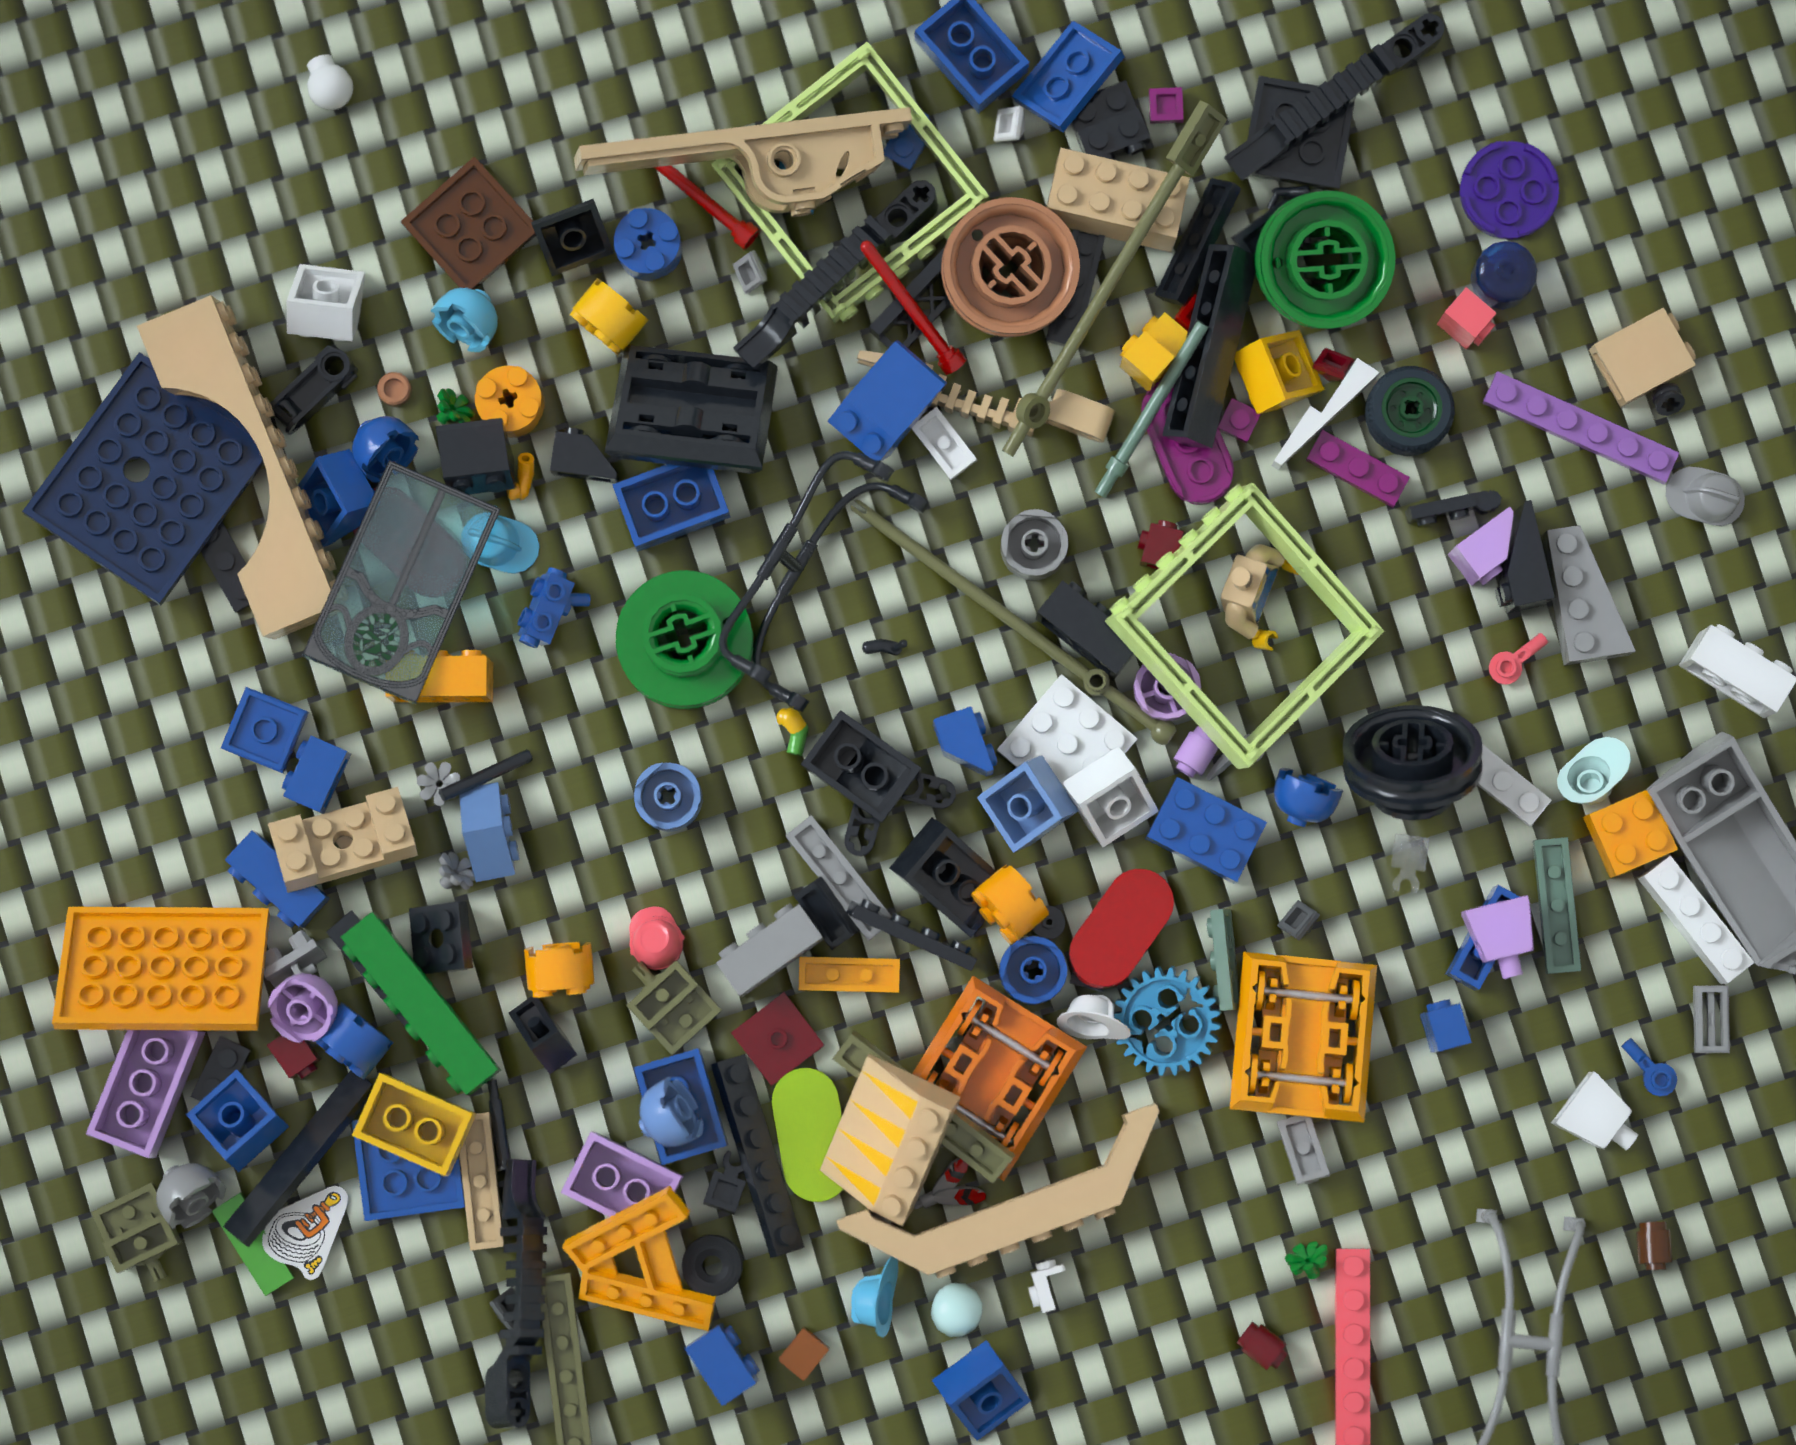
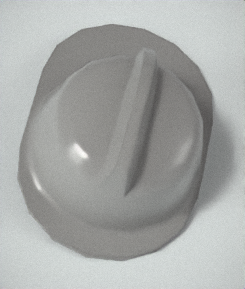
M1686 467L1674 473L1666 485V499L1669 506L1676 514L1691 520L1710 525L1724 526L1733 523L1741 515L1744 508L1745 496L1742 487L1735 479L1723 473L1700 467Z

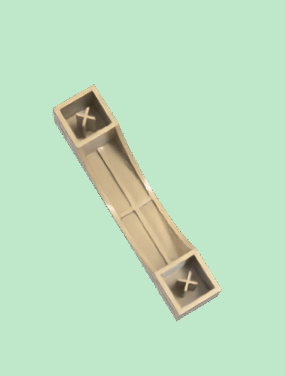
M210 295L140 324L137 328L161 388L174 395L203 398L221 405L247 429L262 455L267 471L270 495L267 522L256 551L237 575L262 636L275 640L317 623L336 580L333 570H336L337 567L330 551L326 552L322 547L320 540L324 539V534L318 521H313L307 510L312 508L310 499L304 489L300 490L295 478L299 477L297 467L292 458L288 460L283 451V448L287 446L280 428L276 429L272 424L270 417L274 416L273 408L268 398H263L259 392L258 386L262 385L260 376L256 368L251 367L245 356L250 354L246 342L242 336L238 337L233 328V325L237 324L235 315L229 305L226 306L223 301L220 302ZM342 583L333 604H342L347 608L345 601L349 600V596ZM333 610L328 614L327 618L341 613V611Z

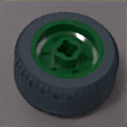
M1418 366L1398 367L1384 374L1370 391L1365 405L1366 425L1374 440L1387 451L1403 456L1420 455L1436 447L1449 432L1455 414L1454 399L1445 381L1433 371ZM1413 407L1415 410L1414 414L1409 413L1407 415L1404 412L1406 408Z

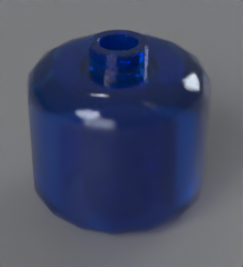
M1502 241L1491 244L1482 251L1472 268L1471 284L1473 292L1491 308L1504 310L1516 307L1527 298L1536 284L1538 269L1535 258L1527 248L1515 242Z

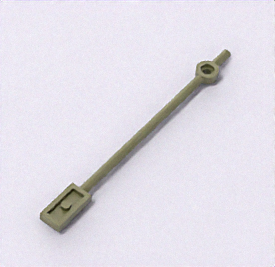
M1199 101L1166 156V159L1173 163V166L1036 393L1026 394L1019 401L1016 408V417L1019 422L1002 449L1006 454L1013 457L1030 428H1039L1047 421L1050 414L1048 398L1183 173L1194 176L1226 123L1227 118L1210 104Z

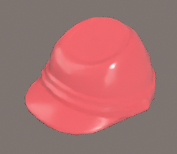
M658 906L648 907L638 911L632 917L629 926L630 954L636 958L638 963L642 961L648 969L657 971L668 968L674 961L680 958L685 937L672 915L665 908Z

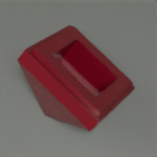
M1324 348L1312 368L1327 381L1343 380L1355 360Z

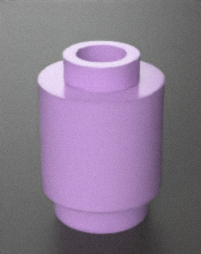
M1196 726L1193 732L1190 731L1173 758L1178 762L1176 769L1191 778L1195 774L1203 775L1218 750V747L1199 726Z

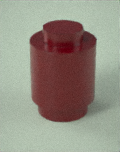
M1253 1321L1236 1342L1242 1347L1241 1351L1265 1370H1268L1270 1366L1277 1369L1288 1355V1352L1284 1350V1347L1287 1345L1286 1342L1264 1325L1258 1326Z

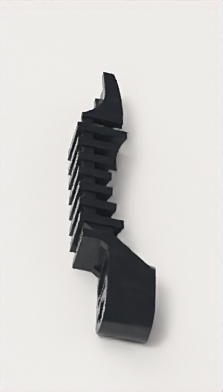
M1432 13L1420 16L1382 45L1377 44L1373 47L1371 53H1364L1357 62L1347 65L1343 72L1333 75L1329 82L1325 81L1319 85L1315 92H1309L1301 102L1300 100L1295 102L1291 109L1288 111L1285 109L1279 114L1277 119L1268 122L1254 136L1224 156V159L1241 182L1286 152L1290 142L1295 146L1301 141L1304 132L1309 135L1315 130L1318 122L1322 125L1329 119L1332 112L1337 114L1342 110L1345 103L1349 105L1355 101L1358 94L1363 96L1367 93L1370 85L1375 88L1384 77H1389L1409 67L1433 50L1440 43L1445 30L1443 20L1438 15ZM1433 28L1435 32L1433 36L1431 34L1424 36L1422 34L1423 29L1429 30ZM1405 45L1409 48L1410 55L1399 57L1394 53L1393 47Z
M915 181L876 218L869 215L864 220V226L859 227L857 225L852 230L851 236L848 238L845 236L840 241V246L836 249L833 247L824 260L821 258L812 271L809 269L804 274V278L800 282L797 280L791 285L792 289L788 293L785 291L779 296L780 300L776 304L773 303L761 322L733 347L734 351L754 370L767 361L797 334L795 323L798 322L805 328L810 323L807 316L809 311L816 315L821 310L819 302L822 299L826 303L833 298L831 291L834 288L840 291L844 287L843 280L846 277L851 281L856 276L855 269L858 266L864 270L869 265L867 258L860 249L863 241L868 240L872 242L880 253L884 247L887 248L908 240L935 215L939 205L934 186L928 181ZM896 218L907 220L900 227L891 225L892 221Z
M508 1159L505 1172L502 1219L518 1218L517 1226L500 1228V1236L517 1237V1243L504 1244V1253H516V1260L506 1261V1270H516V1277L506 1278V1287H515V1295H506V1304H515L514 1312L504 1313V1321H514V1329L500 1330V1339H506V1347L503 1348L494 1365L488 1368L485 1376V1416L488 1424L495 1429L519 1428L527 1424L530 1417V1361L533 1356L542 1355V1346L535 1345L540 1338H544V1329H540V1321H544V1312H541V1304L545 1303V1295H541L542 1287L546 1286V1278H542V1270L546 1269V1261H543V1252H547V1244L543 1243V1235H547V1227L544 1226L545 1214L538 1205L535 1193L536 1160Z

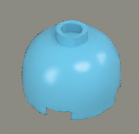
M455 288L445 293L431 309V312L435 314L432 323L440 334L453 344L458 339L464 344L470 345L467 351L481 352L485 350L496 333L498 316L494 305L491 303V298L482 290Z

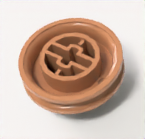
M1016 197L990 200L969 211L958 222L949 236L941 262L943 287L954 310L974 328L998 337L1029 335L1052 323L1071 301L1080 273L1078 248L1072 233L1062 219L1040 203ZM975 230L981 231L982 239L974 240L972 232ZM1012 261L1018 266V269L1014 275L1011 273L1005 278L999 271L1003 265L1007 266ZM983 266L989 272L987 276L988 285L984 281ZM992 289H994L998 293H1002L1004 290H1006L1011 296L1006 297L998 295L994 291H992Z

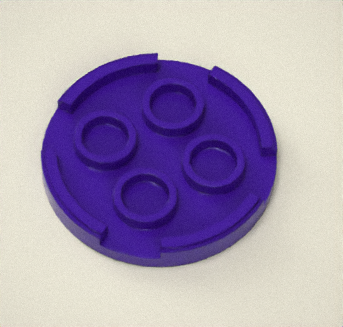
M1498 141L1483 147L1468 162L1460 180V200L1468 219L1485 234L1499 239H1520L1537 232L1551 218L1557 207L1559 178L1550 159L1535 146L1515 141Z

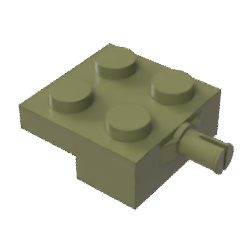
M677 960L665 971L655 976L641 961L637 966L645 973V976L636 966L631 971L643 982L644 986L641 992L626 1006L673 1056L722 1010Z
M154 1182L92 1211L91 1214L104 1239V1248L116 1273H122L137 1265H147L154 1282H157L167 1277L158 1258L167 1250L183 1242L176 1228L172 1229L157 1207L156 1194L158 1189Z

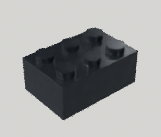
M1062 580L1037 611L1036 620L1097 669L1105 671L1109 678L1114 681L1135 654L1105 622L1112 612L1099 602L1094 606L1086 599V591L1073 581L1068 585Z

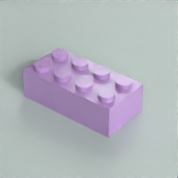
M127 1030L86 1134L146 1158H156L206 1032L201 1030Z

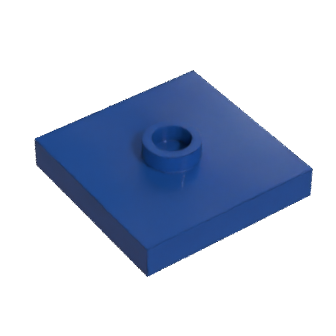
M246 687L221 749L284 774L309 712Z

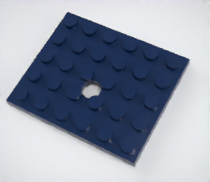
M139 352L22 512L34 522L161 606L263 466L264 461L255 441L235 416L217 403L193 396L174 395L161 388L151 360ZM139 458L145 460L150 466L147 478L141 482L129 481L124 475V467L127 462Z

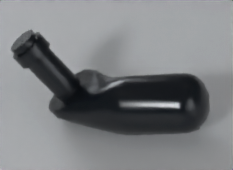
M1308 186L1276 187L1271 191L1273 196L1267 204V208L1271 209L1274 207L1279 196L1291 200L1297 196L1311 193V189Z
M876 639L864 642L862 650L865 654L885 652L891 655H899L902 652V648L907 647L908 643L906 640H901L898 643L886 639Z

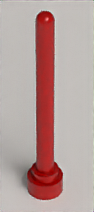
M672 165L654 167L731 231V236L734 237V243L743 250L748 249L757 239L761 232L757 226L750 221L747 223L744 220L739 221Z
M868 240L863 241L860 245L862 253L938 353L936 356L939 360L938 366L945 375L958 370L966 362V357L959 348L955 349L952 345L948 346L872 242Z

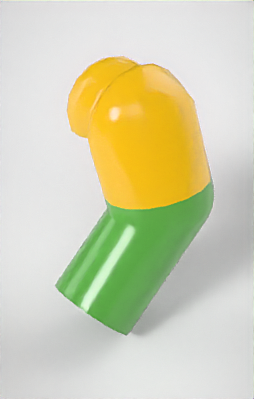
M782 708L778 711L776 720L779 725L785 726L790 733L787 753L803 756L808 735V725L796 709Z

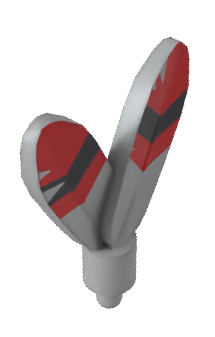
M957 1158L946 1167L934 1184L932 1191L920 1196V1200L916 1202L914 1208L918 1209L924 1206L926 1209L937 1202L945 1205H973L983 1201L986 1198V1193L977 1187H955L963 1178L968 1168L966 1162Z

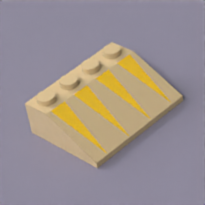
M868 1054L820 1171L872 1212L903 1226L914 1209L961 1097Z

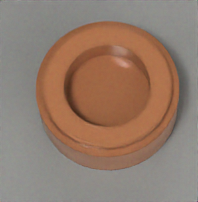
M390 372L379 380L377 391L385 404L397 407L409 400L412 388L410 382L403 374Z

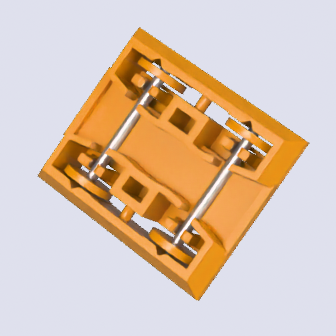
M1243 952L1229 1109L1364 1123L1377 965ZM1349 980H1353L1350 995H1348ZM1347 1003L1349 1004V1020H1356L1355 1037H1348L1349 1023H1346ZM1254 1009L1257 1011L1262 1009L1260 1028L1253 1027ZM1252 1035L1259 1036L1258 1054L1250 1055ZM1347 1045L1354 1046L1353 1064H1345L1343 1079H1341L1342 1061L1346 1056ZM1340 1087H1342V1103L1348 1104V1106L1339 1105Z

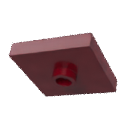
M785 992L731 1032L771 1086L825 1046Z

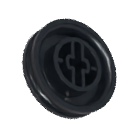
M1405 705L1378 710L1355 722L1349 728L1343 740V774L1349 787L1360 797L1374 803L1382 813L1397 819L1412 821L1429 819L1440 815L1450 807L1451 803L1468 795L1477 786L1482 776V739L1478 730L1460 715L1441 708Z

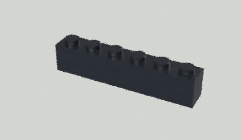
M1209 244L1187 337L1197 320L1209 328L1174 385L1162 436L1187 447L1213 448L1256 273L1255 255L1235 245Z

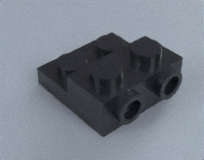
M1126 80L1097 91L1071 123L1082 153L1116 160L1115 156L1126 152L1128 156L1144 151L1146 149L1145 145L1149 144L1151 138L1139 107H1136Z

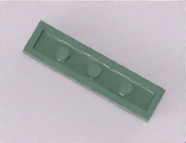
M1568 837L1534 840L1533 849L1546 974L1581 971Z

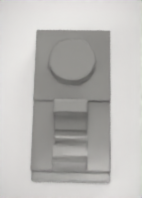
M1293 1116L1277 1121L1297 1186L1319 1181V1179L1330 1176L1312 1118Z

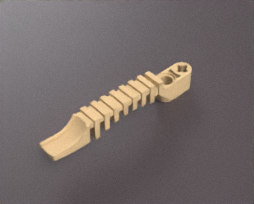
M860 350L857 356V363L873 367L884 353ZM926 363L933 370L934 365ZM939 374V376H940L944 381H946L947 376H944V375H942V374ZM953 383L949 396L943 394V388L929 406L932 408L938 406L945 407V412L953 414L954 410L961 412L960 416L967 419L971 415L976 417L977 422L983 424L987 420L992 422V426L999 429L1003 425L1008 427L1010 432H1013L1019 422L1016 417L1017 405L1013 413L1007 411L1009 399L1001 397L997 410L990 409L993 397L986 394L981 406L974 404L977 392L970 389L965 401L958 399L962 385ZM1056 389L1053 400L1049 402L1050 414L1045 423L1103 443L1115 410L1072 392ZM1030 428L1027 435L1032 437L1035 429Z

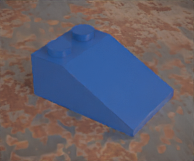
M896 340L846 396L828 422L866 456L882 462L894 452L946 386L947 382L899 340Z

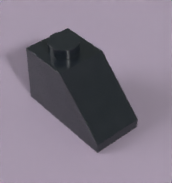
M565 427L564 432L555 431L550 466L552 475L618 483L619 476L591 438L588 435H584V430Z
M532 995L509 1012L510 1017L530 1050L549 1074L577 1056L568 1038L539 997H533Z

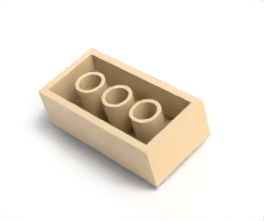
M1060 148L1047 208L1058 215L1069 229H1076L1094 235H1105L1107 238L1127 242L1168 172ZM1182 176L1141 243L1142 246L1172 252L1178 235L1190 177Z

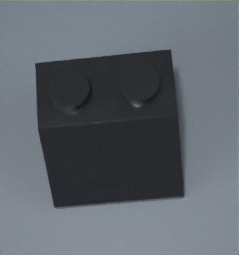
M594 199L531 222L552 277L614 254Z
M502 418L436 426L445 485L468 495L486 492L497 493L503 490L515 489L514 456Z

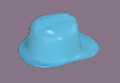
M491 513L474 516L466 523L462 530V549L470 560ZM498 515L477 564L506 573L515 574L525 571L534 564L538 557L539 542L537 535L529 526L522 522Z
M892 1256L886 1262L881 1274L864 1277L856 1284L851 1298L852 1320L855 1323L875 1327L880 1337L887 1335L892 1319L893 1296L898 1276V1259Z

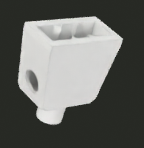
M1588 1072L1551 1122L1556 1127L1599 1149H1604L1613 1140L1623 1149L1628 1150L1638 1137L1636 1132L1624 1124L1632 1110L1595 1072Z

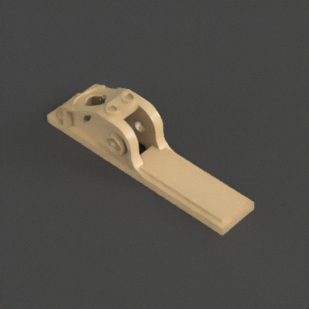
M906 107L579 146L574 156L575 170H583L584 175L731 158L740 167L746 192L756 206L771 213L791 212V217L805 216L811 214L810 210L831 199V194L854 180L856 183L877 170L885 161L882 140L899 137L898 133L904 131L912 121L911 109ZM774 160L782 162L786 169L778 168ZM837 169L844 170L841 176H836Z

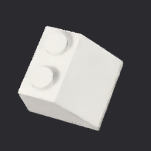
M300 264L286 301L287 334L299 335L301 337L327 338L334 341H353L359 323L365 272Z

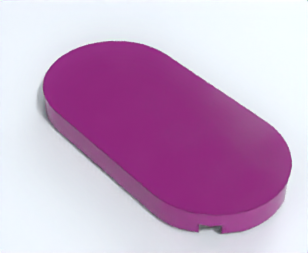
M1161 380L1156 382V386L1149 390L1145 395L1141 406V413L1143 412L1144 408L1146 407L1147 403L1149 402L1150 398L1152 397ZM1173 386L1148 427L1147 434L1174 493L1182 500L1191 504H1209L1220 499L1229 489L1234 472L1233 461L1219 428H1217L1212 449L1187 447L1162 436L1173 394Z

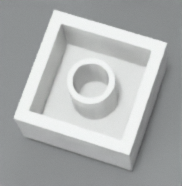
M1116 747L1062 782L1079 810L1078 812L1085 825L1102 847H1105L1159 812L1136 768L1119 747Z

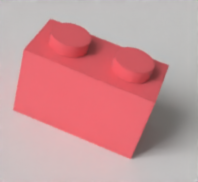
M1466 287L1444 312L1437 325L1467 350L1472 343L1479 346L1495 327L1491 320L1497 313Z

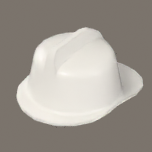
M1104 995L1077 996L1070 1003L1067 1012L1062 1013L1057 1018L1058 1027L1068 1035L1077 1038L1120 1040L1127 1039L1131 1035V1031L1126 1025L1114 1019V1005Z

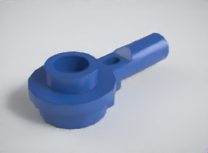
M1629 1038L1621 1045L1644 1071L1642 1075L1643 1082L1648 1092L1655 1096H1667L1673 1092L1677 1085V1074L1672 1067L1664 1063H1654L1632 1038Z

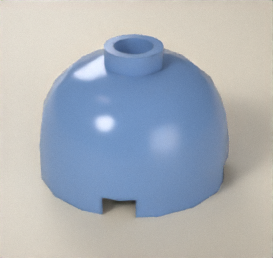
M666 1077L649 1088L641 1099V1119L639 1120V1125L647 1137H651L661 1145L682 1146L702 1135L703 1120L701 1118L696 1121L693 1111L698 1109V1105L683 1083L677 1079L670 1082L671 1077Z

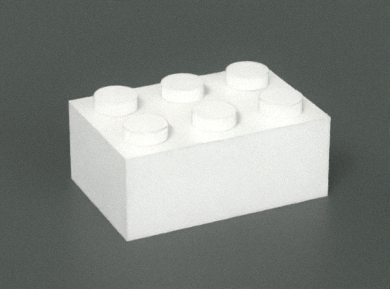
M1718 624L1716 627L1710 625L1700 631L1679 666L1762 718L1777 713L1796 683V677L1791 674L1793 670L1781 661L1775 660L1773 663L1762 656L1764 652L1754 644L1746 642L1744 645L1734 639L1735 634L1722 625Z

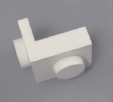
M1055 1259L1035 1264L1037 1270L1030 1272L1034 1283L1033 1287L1028 1288L1033 1307L1040 1306L1042 1313L1055 1310L1046 1276L1066 1271L1063 1263L1056 1264Z

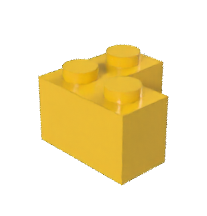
M1165 312L1159 319L1154 315L1141 330L1143 333L1139 338L1133 334L1122 347L1123 351L1120 354L1122 357L1120 368L1147 391L1156 386L1155 383L1164 377L1184 344L1188 333Z

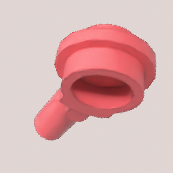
M1539 633L1515 653L1507 651L1496 654L1489 663L1491 678L1502 685H1508L1517 681L1522 673V663L1549 643L1546 637Z

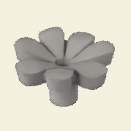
M433 762L425 765L427 776L419 775L417 777V784L425 786L420 792L423 800L434 797L435 805L440 806L445 802L439 795V789L459 781L460 775L456 772L450 774L451 765L448 762H442L439 769H437Z
M449 852L448 855L442 853L439 858L441 864L439 873L443 876L440 879L441 886L445 889H450L453 885H460L466 890L472 887V881L475 880L473 870L469 869L471 867L470 860L464 857L459 861L458 855L454 852Z

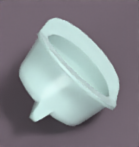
M1603 737L1595 739L1560 770L1557 778L1559 791L1563 797L1578 804L1595 805L1605 801L1611 794L1612 788L1628 772L1631 763L1630 751L1622 741L1616 738Z

